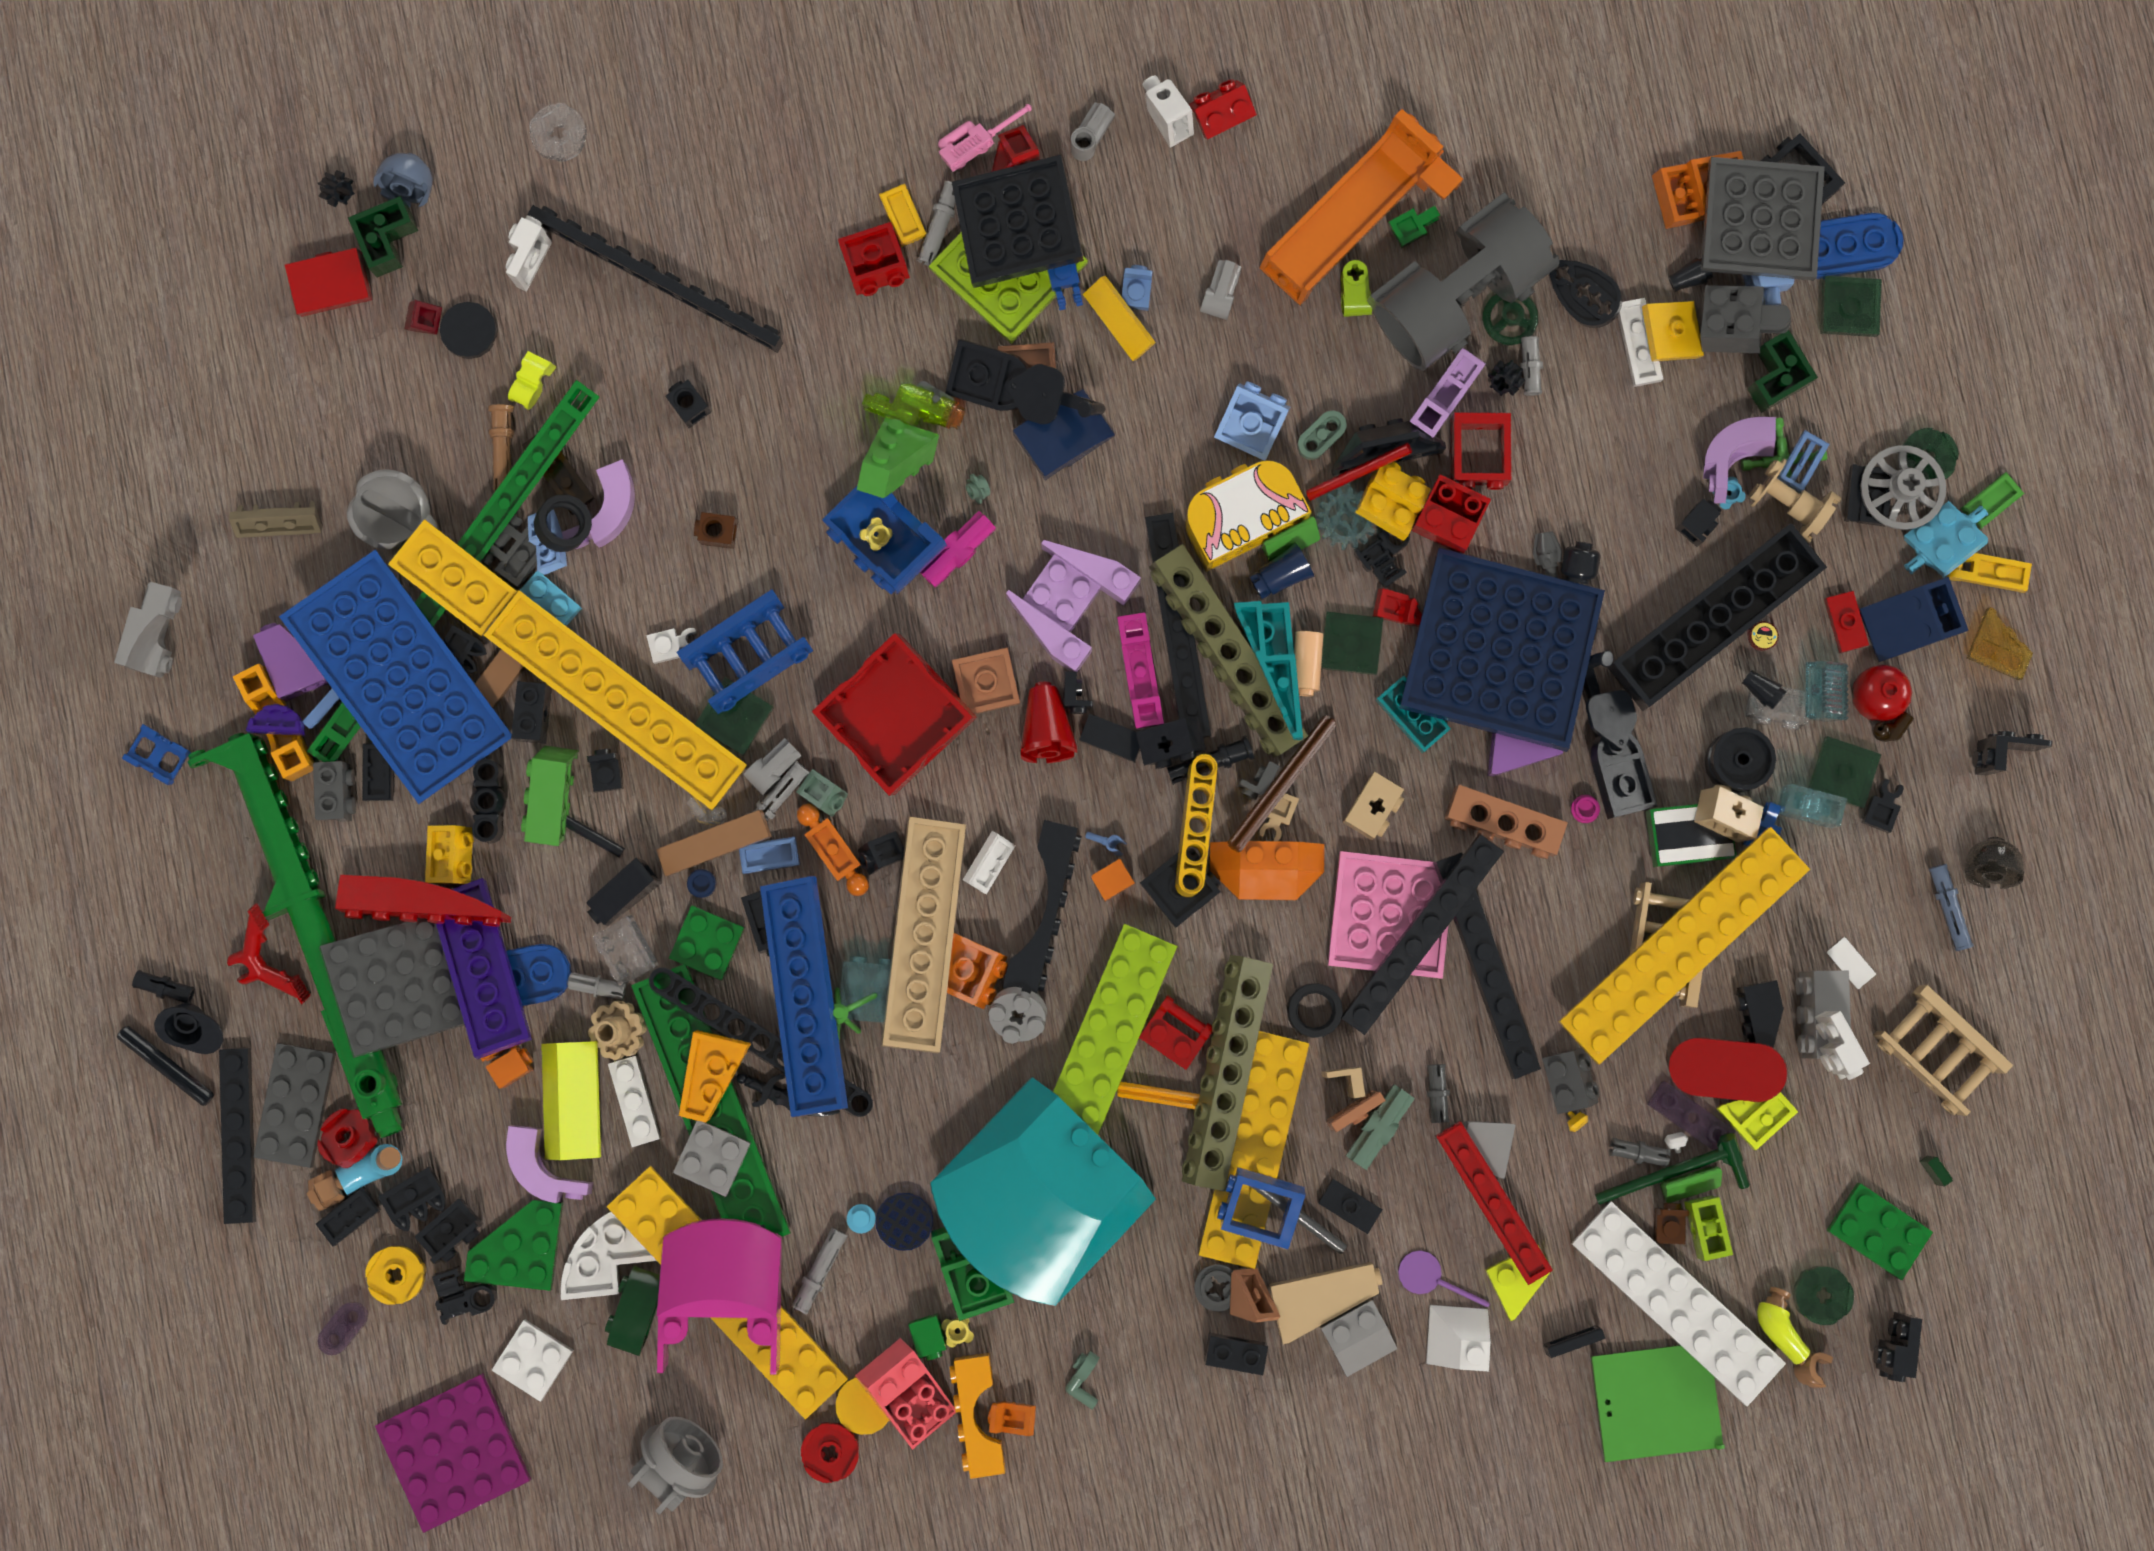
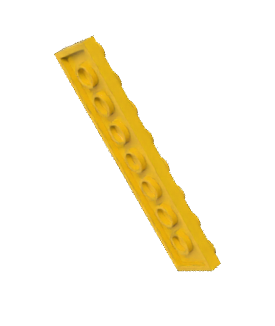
M1259 1031L1228 1178L1230 1174L1235 1176L1237 1167L1277 1179L1309 1043ZM1243 1184L1232 1220L1265 1229L1271 1202L1252 1187ZM1214 1189L1198 1255L1255 1269L1261 1241L1221 1230V1220L1217 1219L1221 1202L1227 1203L1229 1192Z

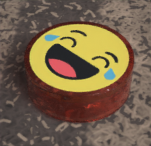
M1765 621L1752 626L1748 633L1750 645L1759 651H1766L1774 647L1779 638L1777 628L1772 623Z

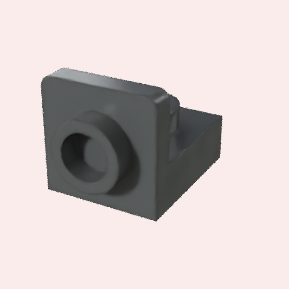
M1271 761L1267 767L1261 765L1254 778L1258 785L1255 786L1241 779L1238 787L1242 788L1241 793L1253 800H1256L1257 797L1261 798L1271 785L1280 766Z

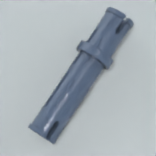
M1947 864L1929 868L1937 891L1934 895L1936 900L1940 901L1955 951L1973 947L1974 945L1971 942L1956 896L1959 892L1957 888L1953 887Z

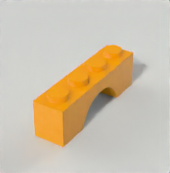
M256 664L233 676L245 703L252 709L255 715L266 705L279 704L287 706L284 700L277 697L265 666ZM266 734L271 746V755L283 779L294 781L313 771L315 761L312 755L307 752L308 747L302 735Z
M983 1353L955 1357L954 1365L949 1366L951 1383H957L958 1395H953L955 1412H961L962 1424H958L957 1427L959 1441L965 1442L966 1453L961 1454L964 1472L969 1471L970 1479L1005 1474L1006 1468L1002 1440L993 1438L983 1432L977 1424L974 1414L976 1400L983 1391L993 1385L990 1354Z

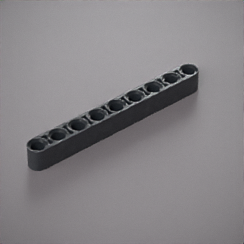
M657 968L651 973L649 986L655 994L722 1036L752 1043L748 1052L785 1074L784 1066L779 1064L777 1060L778 1053L782 1051L781 1039L673 971L667 968ZM666 974L670 978L671 983L666 989H658L654 985V979L657 975ZM684 989L692 990L695 994L694 1002L689 1005L682 1004L678 999L679 993ZM713 1004L719 1008L720 1015L717 1019L708 1020L704 1017L703 1010L707 1005ZM733 1020H740L744 1024L745 1030L740 1035H732L728 1030V1024ZM763 1035L768 1038L769 1046L766 1050L758 1051L754 1048L753 1039L755 1036ZM844 1078L848 1108L841 1110L854 1117L867 1115L873 1107L871 1096ZM855 1096H862L866 1099L867 1107L863 1112L853 1110L851 1102Z

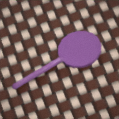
M1413 1251L1407 1254L1400 1262L1398 1269L1399 1280L1403 1287L1412 1293H1429L1439 1284L1485 1307L1490 1306L1488 1301L1440 1279L1442 1274L1441 1266L1436 1257L1429 1252Z

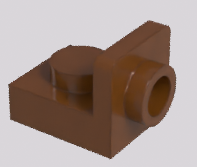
M1663 1203V1208H1655L1654 1241L1657 1244H1685L1686 1216H1689V1210L1681 1209V1203Z

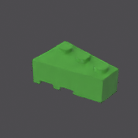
M545 745L532 760L529 759L526 775L530 777V787H527L524 793V804L528 805L527 815L523 816L521 831L525 832L524 842L559 846L564 841L566 818L569 815L570 803H568L570 785L573 786L575 778L571 776L572 761L578 759L579 750Z

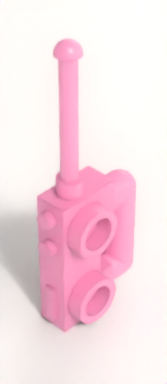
M1026 104L1024 108L988 131L980 123L976 126L971 121L963 123L939 140L938 146L941 150L938 152L952 172L964 168L966 163L975 156L988 151L989 147L994 144L992 138L997 132L1028 111L1030 112L1032 107ZM966 135H969L967 138L959 142L957 145L953 146L954 143H956Z

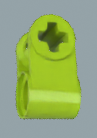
M1359 260L1349 261L1343 268L1340 278L1343 317L1372 315V307L1367 302L1371 295L1367 266ZM1351 270H1355L1356 275H1360L1357 281H1353V277L1349 276Z

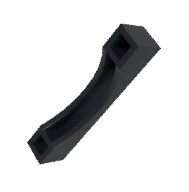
M1048 820L1043 822L1037 849L1044 862L1048 879L1046 910L1033 938L1018 954L1009 960L1003 984L1004 989L1020 987L1022 988L1021 991L1029 994L1031 991L1036 994L1038 991L1044 992L1048 976L1042 974L1044 964H1051L1054 947L1049 946L1051 936L1058 935L1061 919L1056 918L1058 908L1065 907L1068 891H1064L1063 887L1065 879L1071 880L1075 863H1071L1070 859L1072 851L1078 852L1082 837L1077 835L1078 828Z

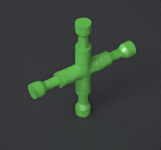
M1776 418L1777 440H1775L1777 455L1762 457L1761 460L1754 461L1749 459L1741 460L1742 471H1749L1755 467H1763L1764 469L1768 468L1774 460H1787L1790 454L1788 452L1787 439L1784 438L1783 418ZM1818 450L1815 453H1811L1807 461L1813 460ZM1804 452L1798 453L1792 465L1798 464ZM1825 452L1821 461L1827 460V452ZM1791 468L1789 469L1786 477L1790 478L1792 474Z

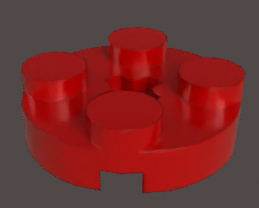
M340 1109L331 1114L322 1124L320 1130L323 1133L321 1141L318 1139L317 1146L324 1159L342 1168H349L363 1159L377 1143L372 1120L363 1119L360 1111L357 1109ZM346 1132L351 1134L349 1140L347 1142L342 1143V1141L345 1139L343 1135Z
M823 1422L810 1430L801 1445L802 1462L806 1472L815 1480L823 1483H832L848 1477L855 1469L859 1459V1442L853 1432L849 1431L842 1424L835 1422ZM835 1446V1452L838 1454V1457H831L829 1460H826L824 1458L825 1452L822 1451L823 1447Z

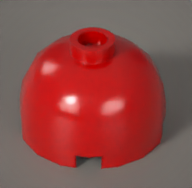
M1877 665L1866 669L1858 675L1853 683L1854 698L1852 699L1854 706L1862 716L1871 721L1883 722L1893 720L1905 712L1911 703L1913 691L1911 682L1904 672L1894 666Z

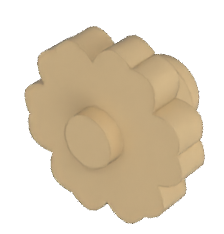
M614 1001L610 1005L599 1006L597 1011L592 1014L591 1021L594 1026L589 1028L588 1034L591 1041H597L598 1048H601V1055L604 1058L620 1060L624 1056L635 1055L644 1045L641 1035L647 1031V1026L641 1013H634L633 1004Z

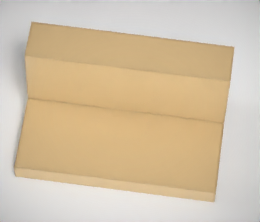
M1361 1067L1321 1071L1324 1078L1345 1076L1348 1097H1365Z

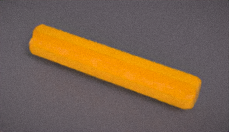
M1120 1082L1117 1089L1118 1097L1195 1109L1200 1094Z

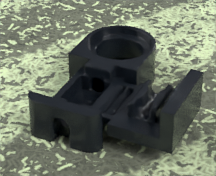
M1383 530L1377 535L1379 540L1361 552L1357 548L1354 553L1357 560L1362 562V567L1366 572H1371L1372 568L1370 566L1374 568L1372 572L1384 589L1407 573L1405 569L1400 568L1398 570L1393 562L1396 559L1392 556L1407 546L1410 534L1401 545H1394L1389 541V532Z
M460 1266L435 1273L432 1279L437 1294L440 1297L436 1301L435 1306L441 1312V1323L447 1325L450 1318L468 1312L471 1313V1316L490 1310L497 1299L494 1287L490 1284L481 1283L466 1288L463 1291L464 1285L460 1286L457 1279L460 1276ZM453 1274L455 1275L454 1277H451V1278H448V1279H445V1280H442V1281H441V1278H444V1277H447V1276H450V1275H453ZM479 1290L487 1291L491 1297L490 1303L479 1305L475 1301V1293Z

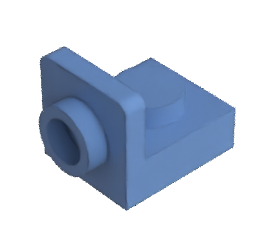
M1132 265L1130 268L1124 269L1122 298L1130 309L1148 311L1153 271L1147 270V267L1142 265Z

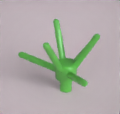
M838 987L834 989L835 1004L833 1015L836 1018L839 1041L840 1024L845 1023L857 1034L861 1033V1029L848 1018V1012L877 998V993H872L845 1007L841 1004L840 989Z

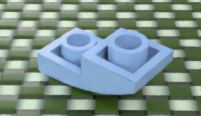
M552 509L547 515V527L556 537L563 539L554 509ZM535 513L528 516L529 542L536 545L537 571L545 575L567 566L566 552L551 550L539 541L534 531Z

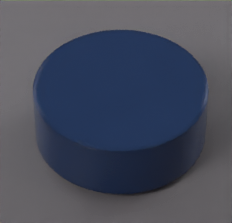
M705 869L693 871L687 879L689 892L698 898L711 896L717 886L715 876Z

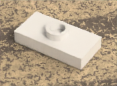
M992 831L963 878V881L987 894L1016 845Z

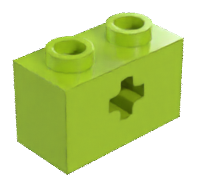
M1711 1195L1684 1201L1685 1209L1689 1210V1216L1687 1217L1697 1259L1709 1261L1733 1255L1720 1197Z

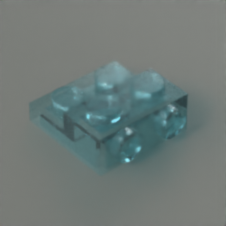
M850 956L849 962L843 961L841 979L842 1005L846 1007L872 993H877V998L848 1012L850 1020L884 1023L891 959L879 958L878 964L867 963V957Z

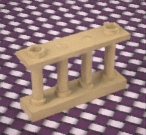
M1640 883V888L1635 889L1633 904L1637 905L1630 954L1643 943L1644 932L1653 934L1663 925L1646 921L1648 904L1680 909L1690 899L1650 893L1652 883ZM1703 969L1674 995L1677 996V999L1681 1000L1680 1006L1698 1007Z
M1919 985L1912 993L1918 999L1914 1009L1889 1035L1885 1031H1876L1873 1036L1879 1041L1877 1045L1882 1051L1897 1057L1943 1101L1941 1105L1946 1111L1954 1116L1956 1114L1967 1116L1971 1111L1962 1102L1989 1073L2006 1074L2013 1064L1928 985ZM1925 1013H1933L1939 1019L1937 1021L1938 1026L1910 1055L1898 1042ZM1953 1032L1960 1039L1958 1041L1959 1046L1931 1075L1919 1063L1946 1033L1951 1034ZM1974 1052L1982 1059L1980 1061L1981 1065L1952 1095L1941 1082L1968 1053L1972 1054Z

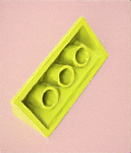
M597 1041L541 1044L545 1160L600 1158L601 1137Z

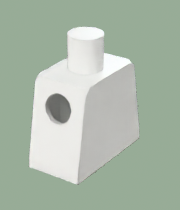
M1156 75L1147 78L1143 82V87L1146 90L1145 96L1148 112L1171 148L1194 135L1192 109L1170 79L1161 83Z

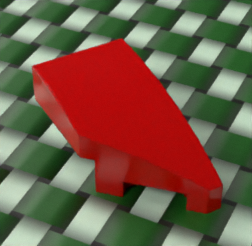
M1384 588L1378 589L1373 617L1419 627L1422 614L1417 607L1418 602L1415 598L1410 599L1406 594Z

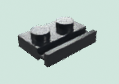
M1852 464L1849 470L1844 521L1885 527L1868 512L1863 503L1860 484L1866 466ZM1874 467L1869 478L1886 480L1891 477L1880 467ZM1868 486L1871 501L1890 491L1889 488ZM1891 499L1876 507L1886 518L1889 517Z

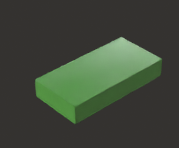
M2005 472L1960 509L1966 515L1972 513L1979 506H1983V509H1986L1988 515L1976 523L1977 528L1980 530L2025 493L2009 474Z

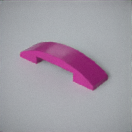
M1146 613L1119 616L1117 620L1135 728L1162 725L1164 720L1158 694Z

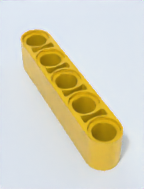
M1201 754L1192 761L1187 775L1175 888L1184 897L1196 895L1205 883L1217 777V762L1212 756L1207 754ZM1205 763L1210 769L1209 775H1200L1196 771V764ZM1193 792H1203L1206 795V803H1196L1193 799ZM1190 820H1200L1203 824V831L1200 833L1193 832L1189 826ZM1187 848H1196L1200 853V859L1198 861L1188 859L1186 856ZM1192 876L1197 882L1196 889L1189 890L1185 888L1183 877Z

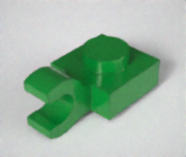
M1436 206L1427 209L1417 215L1413 208L1389 221L1388 225L1401 248H1404L1426 236L1425 226L1437 222L1440 213Z

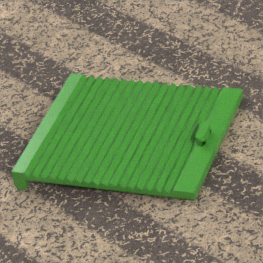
M1676 1345L1591 1356L1604 1462L1707 1449H1725L1722 1439L1715 1378L1683 1347Z

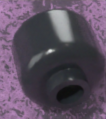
M1576 541L1575 546H1569L1565 549L1561 572L1567 576V581L1589 584V580L1597 577L1601 554L1592 549L1593 544Z

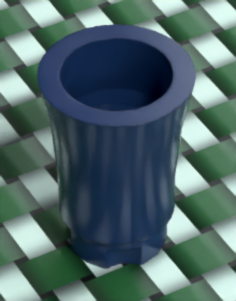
M1296 542L1283 553L1259 567L1258 571L1249 575L1261 599L1266 598L1270 594L1275 595L1294 584L1315 577Z

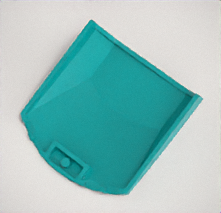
M1033 1077L1026 1081L930 1182L938 1216L942 1220L951 1241L965 1259L984 1277L1010 1293L1026 1300L1056 1306L1156 1200L1142 1178L1058 1095Z

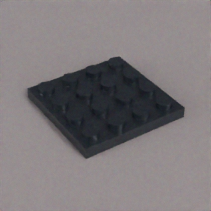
M1061 155L952 182L973 288L1084 261Z

